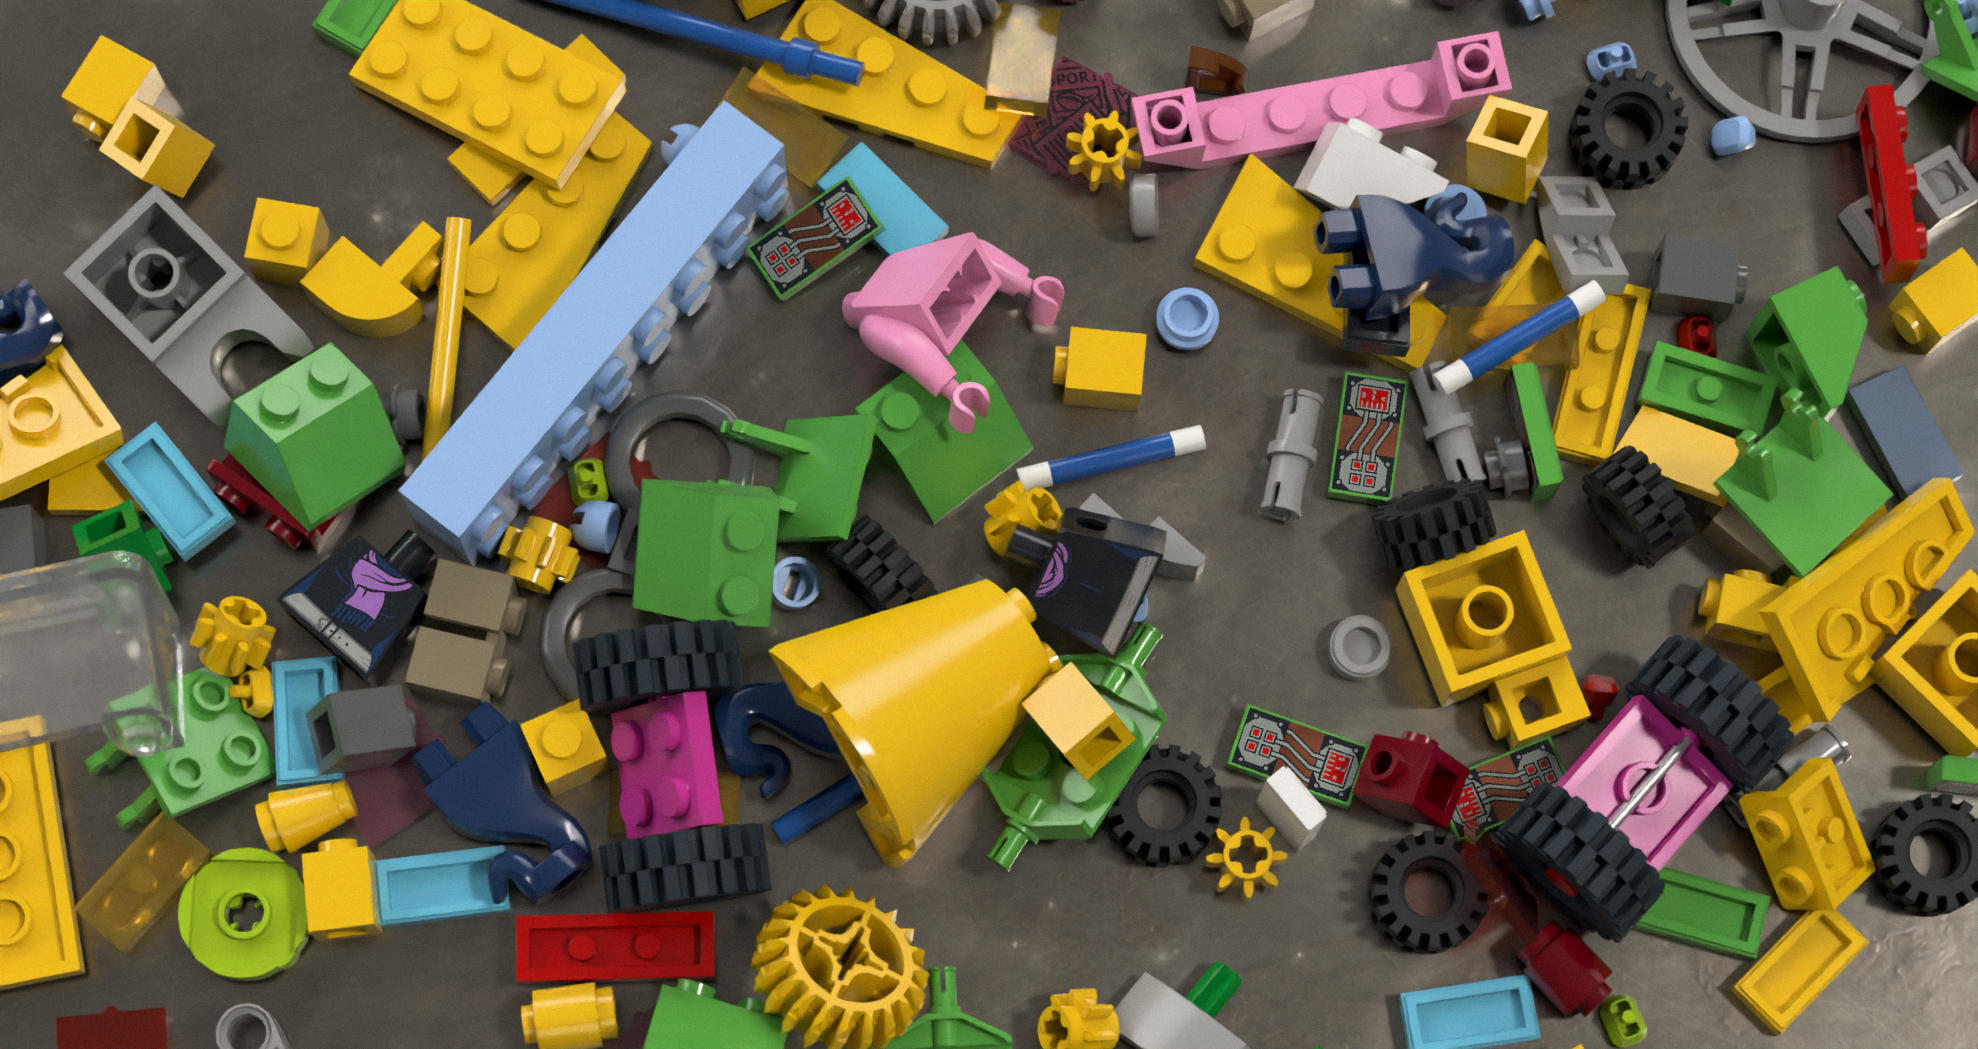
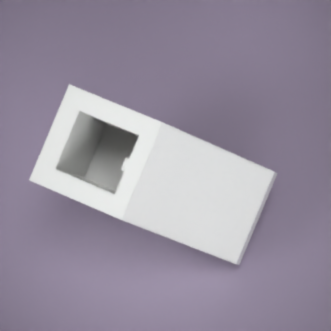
M1350 117L1346 125L1341 122H1327L1293 188L1332 210L1349 208L1356 195H1383L1409 204L1444 192L1449 180L1433 172L1437 162L1432 158L1407 146H1404L1399 154L1379 143L1383 136L1381 131L1361 120Z

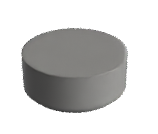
M1134 174L1130 179L1131 231L1132 234H1135V237L1158 236L1159 199L1156 174Z
M1367 615L1351 616L1340 622L1334 629L1328 643V657L1332 667L1339 675L1354 682H1367L1380 676L1389 665L1394 651L1393 638L1388 628L1378 619Z

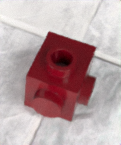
M1404 731L1401 738L1374 734L1366 757L1360 766L1359 775L1352 793L1389 818L1448 829L1470 769L1440 749V744L1437 741L1423 734Z

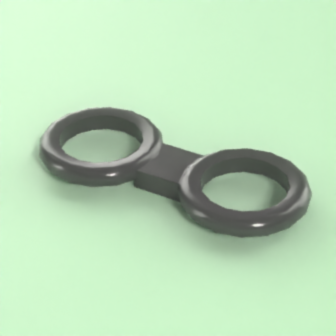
M674 390L648 396L622 415L608 438L603 468L610 495L619 504L626 517L608 566L582 572L558 589L542 615L538 640L546 675L561 695L571 702L579 698L576 669L568 659L564 644L568 622L577 608L592 597L611 592L633 594L641 491L633 481L629 463L631 450L640 435L658 421L675 417L697 420L714 430L726 446L730 462L727 481L739 485H753L756 459L752 445L728 439L719 433L722 420L733 423L734 419L738 418L731 409L705 394ZM656 613L663 625L688 621ZM613 710L609 712L594 711L592 713L611 715V713L617 712L618 710Z

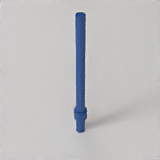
M543 0L784 66V73L808 80L813 75L858 87L864 74V62L820 51V45L815 42L793 37L788 42L637 0Z

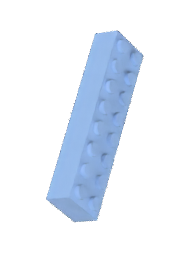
M725 100L719 105L398 490L413 522L470 566H475L483 555L491 559L497 554L507 526L523 507H526L528 510L533 509L548 492L552 484V479L548 476L563 458H566L568 461L573 460L587 445L593 432L589 427L604 409L610 413L622 403L632 387V382L628 380L643 361L652 364L664 352L672 338V334L668 331L683 313L690 317L702 306L711 291V286L707 283L723 265L730 269L743 256L746 247L750 244V238L747 235L761 218L766 222L770 221L781 210L789 196V191L786 190L788 180L785 146L782 142Z

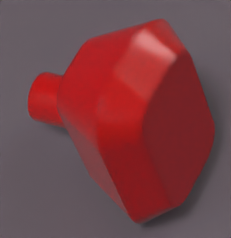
M1689 316L1681 320L1678 325L1679 347L1716 358V329L1713 321L1703 316Z
M1588 674L1581 681V689L1586 702L1591 705L1590 717L1593 719H1603L1604 707H1609L1620 692L1618 683L1612 676Z

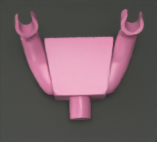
M974 232L893 253L883 261L861 291L849 292L845 296L842 311L846 323L853 329H859L863 343L871 352L905 371L934 397L942 393L951 402L948 415L950 425L961 433L969 434L973 432L976 421L971 409L976 411L981 417L986 418L990 404L989 394L986 388L978 383L966 382L959 384L954 379L958 373L945 356L950 355L996 291L1012 297L1018 292L1028 297L1024 309L1026 317L1031 322L1044 327L1054 324L1057 313L1061 308L1065 291L1061 281L1055 277L1040 276L1035 280L1027 276L1030 269L989 242L978 239Z

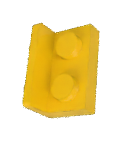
M1831 757L1810 758L1775 791H1751L1739 799L1743 814L1783 908L1787 910H1835L1877 870Z

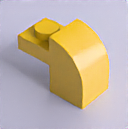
M422 221L380 267L342 235L304 276L300 283L308 300L343 329L356 335L370 338L395 336L413 328L426 317L419 298L414 293L418 289L422 292L428 290L440 278L444 241L439 233Z

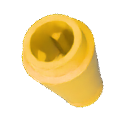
M345 779L335 783L329 782L269 792V800L255 804L260 829L272 853L287 849L292 854L345 823L346 820L358 816L353 794Z

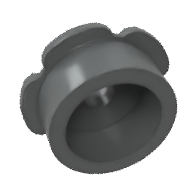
M401 383L394 384L390 397H382L380 401L397 442L400 446H406L408 440L424 438L425 400L420 388L404 389Z
M1499 436L1494 437V450L1482 453L1485 473L1488 476L1489 489L1501 487L1504 497L1511 498L1512 491L1529 488L1524 451L1520 439L1501 442Z

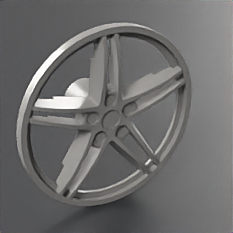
M1665 0L1666 20L1673 49L1687 76L1699 92L1729 118L1745 116L1756 132L1782 140L1821 143L1859 136L1856 114L1829 120H1816L1820 93L1824 90L1830 43L1832 40L1883 61L1911 70L1912 73L1905 82L1894 91L1896 106L1903 105L1905 109L1919 95L1929 81V78L1922 75V64L1940 54L1934 24L1930 18L1927 39L1902 27V21L1861 0H1733L1730 7L1717 1L1687 7V0ZM1755 9L1760 10L1762 18L1760 20L1727 23L1719 27L1691 30L1689 23L1721 18ZM1853 23L1897 46L1921 55L1919 60L1892 50V47L1850 29ZM1781 32L1783 35L1781 115L1753 105L1728 88L1708 66L1695 41ZM1796 51L1811 53L1802 119L1792 118Z

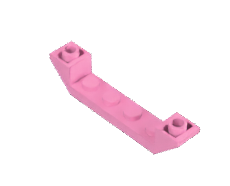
M1495 31L1437 42L1432 59L1203 102H1196L1194 89L1189 87L1134 97L1131 99V105L1144 161L1203 170L1246 162L1250 153L1256 158L1262 159L1314 149L1327 122H1341L1346 125L1350 117L1361 120L1383 133V136L1441 126L1484 106L1489 94L1500 98L1510 94L1512 85L1499 32Z

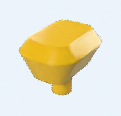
M263 666L260 670L254 668L243 673L239 677V685L230 686V697L241 698L243 710L258 719L266 716L273 709L274 702L271 672Z

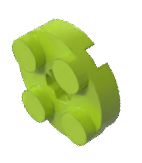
M250 847L235 848L223 851L211 859L212 862L204 866L197 876L194 874L182 891L179 901L178 923L183 940L200 963L218 976L234 981L265 979L295 964L299 958L300 951L310 937V933L308 932L304 881L294 868L272 852ZM243 898H257L258 901L255 903V907L257 909L263 907L264 909L262 921L253 923L251 931H236L240 925L237 922L230 925L228 916L230 909L241 908Z

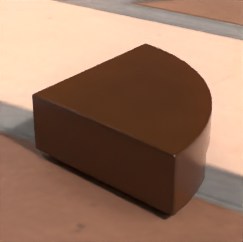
M1191 46L1185 88L1193 87L1194 91L1227 96L1246 94L1248 71L1242 63L1223 53Z

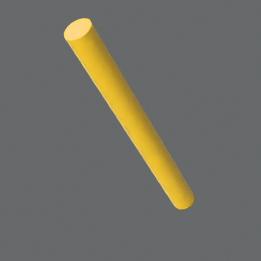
M446 218L421 463L448 432L451 425L472 220L466 218Z

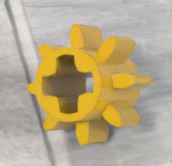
M1115 110L1109 115V118L1097 120L1090 113L1084 114L1083 134L1075 132L1067 134L1066 148L1080 153L1073 156L1069 161L1068 172L1070 175L1083 172L1090 180V191L1094 192L1099 183L1113 182L1120 190L1124 187L1125 167L1140 169L1142 155L1138 151L1128 149L1133 147L1139 140L1137 127L1126 130L1118 122V111ZM1100 144L1105 151L1115 149L1114 157L1108 158L1103 151L1093 153V146Z
M1016 481L998 493L996 498L985 504L984 508L991 516L984 523V532L992 549L1003 557L1009 538L1017 523L1052 537L1062 511L1056 499L1045 489L1033 487L1026 492L1023 484L1020 481Z
M528 516L523 531L508 525L497 552L501 556L499 560L509 564L506 574L514 576L519 586L542 594H550L555 580L565 584L571 581L581 557L577 555L579 550L569 546L572 538V532L569 529L536 516Z
M229 596L220 602L218 608L208 602L204 603L195 624L190 645L201 648L199 653L200 660L209 670L223 676H238L245 671L247 664L257 670L262 669L271 648L270 644L276 629L270 625H265L266 613L256 602L241 596Z
M1242 817L1238 832L1230 836L1225 830L1220 828L1215 831L1213 837L1216 843L1223 848L1222 853H1213L1206 856L1204 866L1220 869L1222 878L1216 888L1219 893L1231 885L1241 888L1244 902H1249L1254 892V886L1260 882L1264 887L1272 891L1277 887L1279 882L1276 876L1268 869L1270 866H1278L1285 863L1288 855L1282 851L1272 850L1270 841L1276 830L1273 826L1267 828L1261 834L1250 830L1248 818ZM1240 846H1248L1251 857L1261 858V861L1256 863L1250 874L1243 873V867L1240 862L1230 861L1231 858L1235 857Z
M1070 989L1068 994H1052L1050 996L1052 1006L1047 1007L1042 1012L1038 1022V1038L1043 1049H1113L1115 1047L1120 1032L1119 1020L1113 1010V1005L1096 1004L1097 989Z

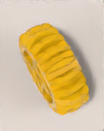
M826 884L815 890L813 895L802 889L798 894L792 896L789 902L783 901L781 905L774 909L768 919V923H764L756 937V950L752 955L750 966L751 969L758 973L755 977L753 991L768 996L765 1001L764 1014L780 1013L784 1018L782 1033L795 1028L804 1034V1049L814 1044L816 1040L823 1042L826 1049H842L843 1046L846 1049H882L889 1045L893 1037L897 1038L905 1034L913 1022L912 1019L916 1017L924 1004L923 999L926 995L923 991L927 986V979L930 975L921 968L926 951L910 946L915 929L899 928L895 924L897 909L888 913H883L877 909L875 894L862 902L856 899L851 886L840 891L837 896Z

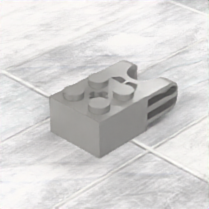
M156 184L63 272L220 430L227 432L233 399L227 393L222 383L220 370L223 358L230 349L241 342L250 340L265 342L277 349L291 362L300 361L314 350V345L306 333ZM161 271L166 276L173 274L170 277L172 280L166 288L153 291L157 287L150 280L156 273Z

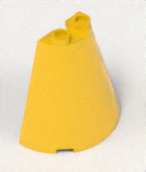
M984 579L782 642L768 650L797 705L824 719L869 803L857 810L856 814L884 865L900 868L916 855L1027 716L1028 712L1021 703L1035 692L1036 687L1042 680L1049 675L1058 673L1063 668L1054 650L1047 643L1040 641L1031 626V623L1036 620L1035 611L1026 596L1017 588H1013L1005 593L995 583Z

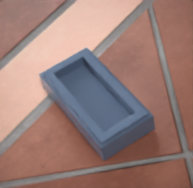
M1904 364L1848 390L1845 394L1847 403L1901 501H1904L1932 478H1951L1953 483L1964 475L1961 466Z

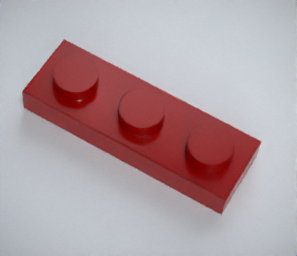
M1892 84L1867 86L1855 112L1883 284L1909 282L1921 259L1926 258L1928 245L1925 226L1923 222H1915L1912 201L1916 200L1918 192L1916 170L1912 163L1905 164L1902 143L1906 142L1908 136L1907 114L1903 105L1896 106Z
M714 911L516 916V982L519 985L678 981V978L692 981L715 980Z

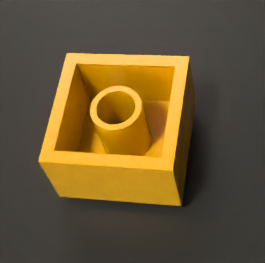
M1524 530L1488 542L1485 545L1477 546L1476 550L1469 553H1457L1456 558L1447 561L1443 558L1437 560L1435 564L1423 565L1403 573L1395 589L1441 707L1484 693L1497 680L1568 656L1572 650Z
M1971 569L1952 584L1877 659L1868 671L1874 682L1951 756L1967 757L1978 749V575Z

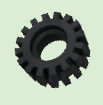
M1625 68L1622 76L1617 77L1614 70L1604 74L1600 83L1595 80L1587 88L1585 95L1581 97L1570 122L1569 132H1573L1569 144L1571 152L1579 151L1580 153L1576 163L1582 170L1590 165L1594 169L1591 177H1596L1599 184L1603 176L1612 179L1610 188L1621 190L1624 182H1630L1631 190L1641 189L1646 180L1649 179L1651 184L1661 179L1665 170L1669 171L1687 138L1684 134L1688 129V116L1681 117L1685 104L1681 97L1672 100L1670 95L1674 87L1667 80L1661 88L1653 84L1657 74L1646 71L1643 79L1636 78V68ZM1617 110H1634L1647 119L1651 127V140L1639 149L1627 150L1620 148L1609 139L1606 133V118Z
M1625 445L1583 475V492L1589 496L1586 500L1590 508L1596 510L1599 514L1596 518L1600 525H1605L1610 531L1609 537L1615 544L1619 542L1622 546V552L1629 558L1633 556L1635 563L1639 566L1645 565L1646 569H1651L1693 539L1695 529L1691 524L1694 522L1691 515L1683 510L1686 507L1682 497L1675 495L1673 489L1676 487L1670 479L1665 480L1661 476V468L1655 462L1650 464L1647 455L1641 450L1637 452L1634 446L1629 445L1626 447Z
M1462 479L1456 483L1454 480L1444 481L1440 486L1434 487V484L1424 486L1421 491H1409L1402 494V498H1392L1386 501L1384 506H1378L1374 510L1375 513H1371L1385 564L1387 566L1391 565V568L1396 569L1402 566L1405 569L1414 568L1419 563L1427 566L1435 564L1436 560L1445 558L1446 561L1456 558L1457 553H1469L1476 550L1475 545H1485L1490 541V538L1495 537L1497 534L1483 483L1477 479L1473 481L1471 479Z
M863 515L851 526L848 540L834 541L825 550L831 565L838 570V575L850 585V590L856 597L859 596L871 613H879L939 594L933 588L935 585L931 579L923 574L924 570L918 562L911 559L908 555L910 553L903 545L900 546L889 531H884L876 520H872L867 515Z
M1158 744L1151 745L1106 815V828L1109 836H1114L1118 842L1117 847L1124 854L1128 851L1134 855V861L1145 865V862L1148 861L1156 863V868H1167L1169 863L1177 862L1178 865L1188 862L1191 856L1196 853L1199 855L1206 848L1210 839L1213 838L1221 819L1223 809L1221 808V799L1223 796L1221 786H1217L1214 781L1216 774L1210 765L1205 768L1200 763L1201 757L1191 751L1190 755L1180 752L1181 746L1170 744L1168 749H1159ZM1157 782H1166L1175 785L1183 792L1188 803V813L1180 825L1168 830H1159L1143 821L1138 811L1137 801L1140 793L1147 786Z
M1930 793L1920 795L1912 801L1908 800L1883 819L1881 822L1883 825L1874 832L1871 843L1876 844L1875 850L1870 852L1878 868V872L1873 875L1877 886L1884 883L1889 889V892L1884 896L1892 904L1897 900L1905 903L1902 910L1911 914L1917 911H1924V917H1936L1944 912L1947 915L1978 897V818L1975 819L1969 813L1974 807L1965 800L1957 805L1952 802L1953 795L1942 793L1936 798H1931ZM1925 831L1937 832L1944 835L1953 844L1956 851V865L1948 877L1931 879L1923 876L1915 869L1910 858V846L1917 834Z
M1423 831L1421 835L1414 837L1412 833L1403 837L1395 846L1392 845L1375 867V872L1368 888V892H1371V901L1368 903L1371 914H1376L1379 920L1376 926L1381 933L1384 934L1387 931L1394 938L1392 943L1400 948L1403 945L1413 948L1412 953L1424 954L1426 951H1434V954L1443 953L1449 948L1457 947L1478 928L1479 923L1486 916L1489 908L1487 898L1491 894V882H1486L1484 876L1488 870L1483 862L1478 863L1473 857L1476 850L1468 843L1463 847L1455 842L1457 836L1446 833L1444 837L1435 836V831ZM1420 869H1434L1443 873L1449 879L1453 887L1454 899L1451 908L1446 913L1437 917H1425L1412 910L1406 901L1404 892L1406 880L1412 873Z

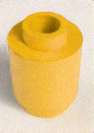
M595 982L533 990V1004L521 1006L526 1045L538 1043L539 1049H595L604 1047V1040L619 1038L613 986L597 988Z

